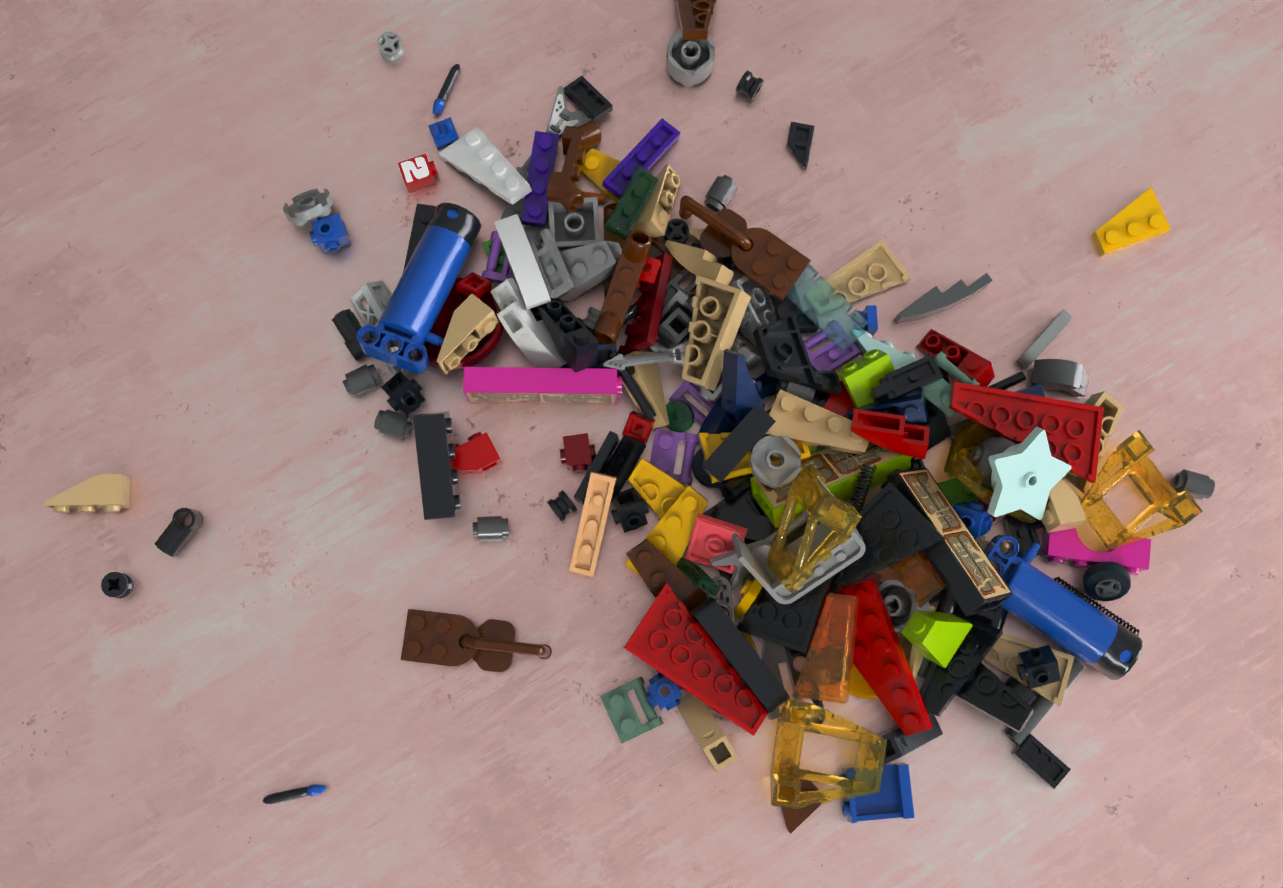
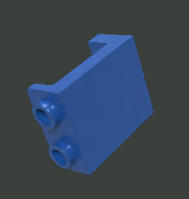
M896 763L885 764L880 767L842 768L843 775H839V785L841 791H845L846 801H842L843 816L847 817L848 822L857 823V821L890 818H915L908 764Z

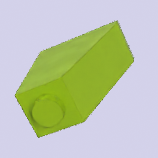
M915 610L901 633L924 658L946 668L973 625L951 613Z

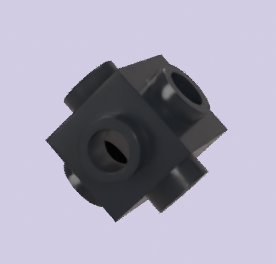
M401 371L381 386L390 397L387 400L389 405L396 412L401 409L406 416L416 411L421 403L426 400L420 393L423 388L414 378L409 380Z
M634 487L612 496L615 509L611 511L615 524H621L624 533L648 524L645 514L649 513L647 504L644 499L640 500Z
M1049 645L1018 653L1020 664L1016 665L1020 679H1025L1030 689L1061 681L1058 661Z

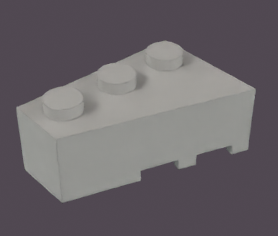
M605 240L560 251L574 287L558 298L562 301H573L612 276L622 252L619 243Z

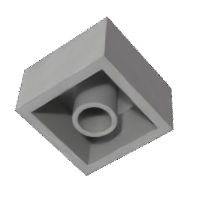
M597 197L584 198L582 207L574 212L567 211L561 203L548 202L550 232L556 241L555 244H557L559 251L600 242Z

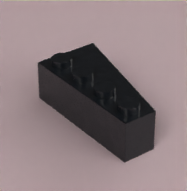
M449 411L413 416L424 520L456 517L458 510L462 509L460 494L456 495V484H459L458 470L454 469L453 459H456V449L451 437V433H453L452 418H450Z

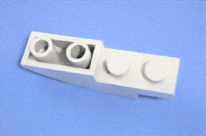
M513 278L506 279L490 291L501 310L497 316L503 327L519 349L537 368H560L566 364L543 320L536 321L531 310H527L521 292Z

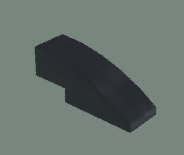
M756 404L703 463L702 467L721 483L776 421Z

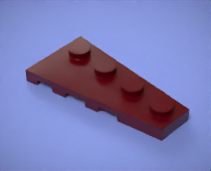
M663 253L655 257V259L661 261L654 284L642 281L640 290L643 291V294L635 302L638 305V309L632 324H627L624 334L628 337L625 345L619 346L618 354L624 356L655 345L658 339L659 322L663 315L662 307L667 294L668 277L671 274L672 256Z

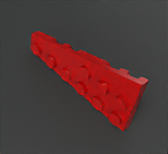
M961 382L952 383L949 409L1016 444L1022 443L1035 427H1039L1046 432L1052 457L1070 465L1071 469L1069 472L1090 483L1096 482L1104 407Z
M875 578L828 595L835 597L828 630L838 644L842 645L845 653H850L852 663L904 734L908 736L931 729L933 727Z
M666 582L623 649L751 736H754L768 713L750 690L746 688L737 676L738 674L729 666L722 657L721 652L701 626L692 618L686 610L687 608L679 601Z

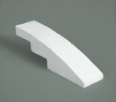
M518 214L495 221L496 230L527 310L551 302Z

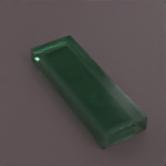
M637 166L604 227L625 240L628 233L633 229L659 179L642 167Z

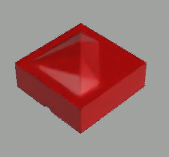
M471 272L457 283L458 292L468 297L473 294L478 299L492 289L491 281L474 272Z
M632 411L629 414L622 435L646 444L655 421L652 419L647 420L646 416Z

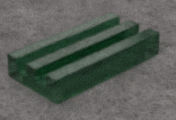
M685 558L679 559L676 566L696 587H701L706 592L709 591L713 596L717 595L720 590L719 586L700 566Z

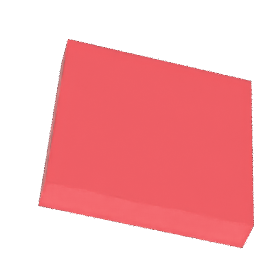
M698 513L685 559L733 574L735 565L712 566L710 559L734 550L732 535L736 533L744 541L748 529Z

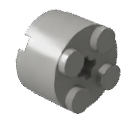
M681 30L674 33L669 39L666 53V68L670 76L686 87L701 83L708 78L713 68L715 56L713 40L708 35V39L693 42L683 40Z
M890 579L878 586L896 632H902L901 630L904 629L915 610L929 611L928 592L913 581Z

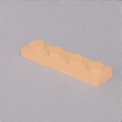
M591 472L569 568L571 572L592 577L595 575L617 477Z

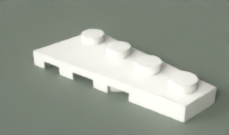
M477 126L438 153L441 160L454 165L455 169L462 173L465 172L474 181L487 186L491 192L512 205L532 191L527 181Z

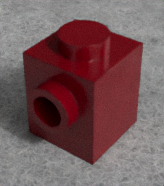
M588 433L563 436L564 449H560L561 463H567V469H573V473L588 471V467L591 466L592 460L596 457L595 445H589Z

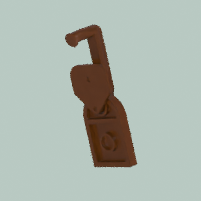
M685 195L680 200L679 215L681 218L688 219L695 215L708 224L700 236L701 247L718 259L731 257V261L739 273L781 302L811 262L809 258L763 228L747 229L746 220L731 209H722L714 214L690 196Z
M408 609L401 660L459 667L468 664L474 659L482 670L504 672L510 668L513 654L538 656L544 660L551 656L552 649L546 644L515 642L516 630L513 624L508 621L489 619L478 627L470 618L462 615Z

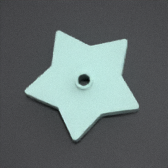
M1035 427L1022 443L1009 447L1003 453L989 456L988 460L992 469L991 484L994 492L987 512L994 517H998L1021 509L1038 520L1043 518L1050 490L1071 469L1070 465L1051 456L1045 430Z

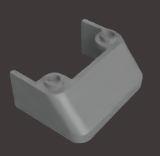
M818 477L813 480L821 498V502L816 507V515L821 523L779 551L772 543L763 542L750 549L736 533L732 535L738 560L769 594L781 604L793 603L858 560L865 553L866 547L859 532L840 502Z

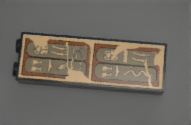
M913 467L904 471L898 469L886 477L887 481L880 488L883 489L889 482L893 483L945 538V540L922 551L966 617L996 609L1013 595L927 468L915 469Z

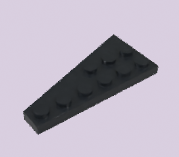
M889 482L851 519L864 541L865 553L858 560L833 575L827 596L945 540V538L898 488Z
M835 497L851 520L856 503ZM816 514L805 533L821 523ZM833 576L790 604L778 603L764 588L758 600L753 602L748 609L749 612L736 627L741 632L809 654Z

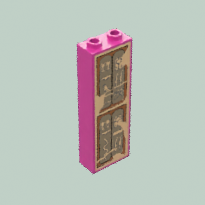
M464 367L463 393L468 402L617 404V397H622V376H617V369L586 368L575 372L572 368Z

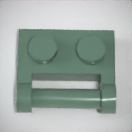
M942 351L935 357L934 361L937 367L940 366L958 382L980 385L979 382L975 379L972 381L947 360V355ZM942 378L923 387L925 398L942 411L944 415L950 418L955 413V411L949 409L951 385Z
M642 676L600 696L621 743L664 724L661 716H657L655 709L645 695L647 692L643 686L645 682ZM632 689H634L649 721L643 725L627 694Z

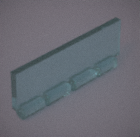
M809 264L786 296L843 352L865 333L863 328L868 324V321L857 310L848 315L847 313L853 306L839 293L831 298L830 295L833 294L835 289L822 276L814 281L813 278L816 277L818 272Z

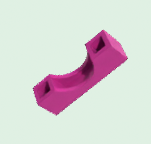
M1045 527L1043 528L1041 547L1044 554H1041L1040 557L1049 558V563L1064 564V561L1074 562L1073 566L1089 568V564L1094 565L1099 562L1111 561L1123 565L1130 575H1139L1140 571L1149 570L1151 539L1123 536L1117 538L1112 548L1107 552H1096L1082 543L1076 528L1047 533Z

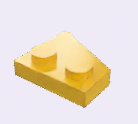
M755 577L752 581L748 579L740 591L743 596L734 610V616L739 619L743 617L763 587Z

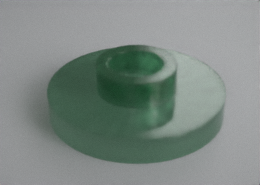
M676 399L666 404L669 419L667 427L670 430L682 433L692 427L695 416L692 407L687 402Z

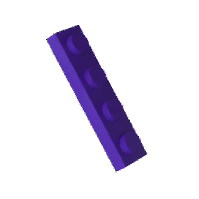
M662 118L603 180L602 186L619 200H622L674 144L681 132Z
M535 131L527 183L532 191L524 198L521 217L522 225L546 227L549 208L547 187L551 171L555 169L559 134Z

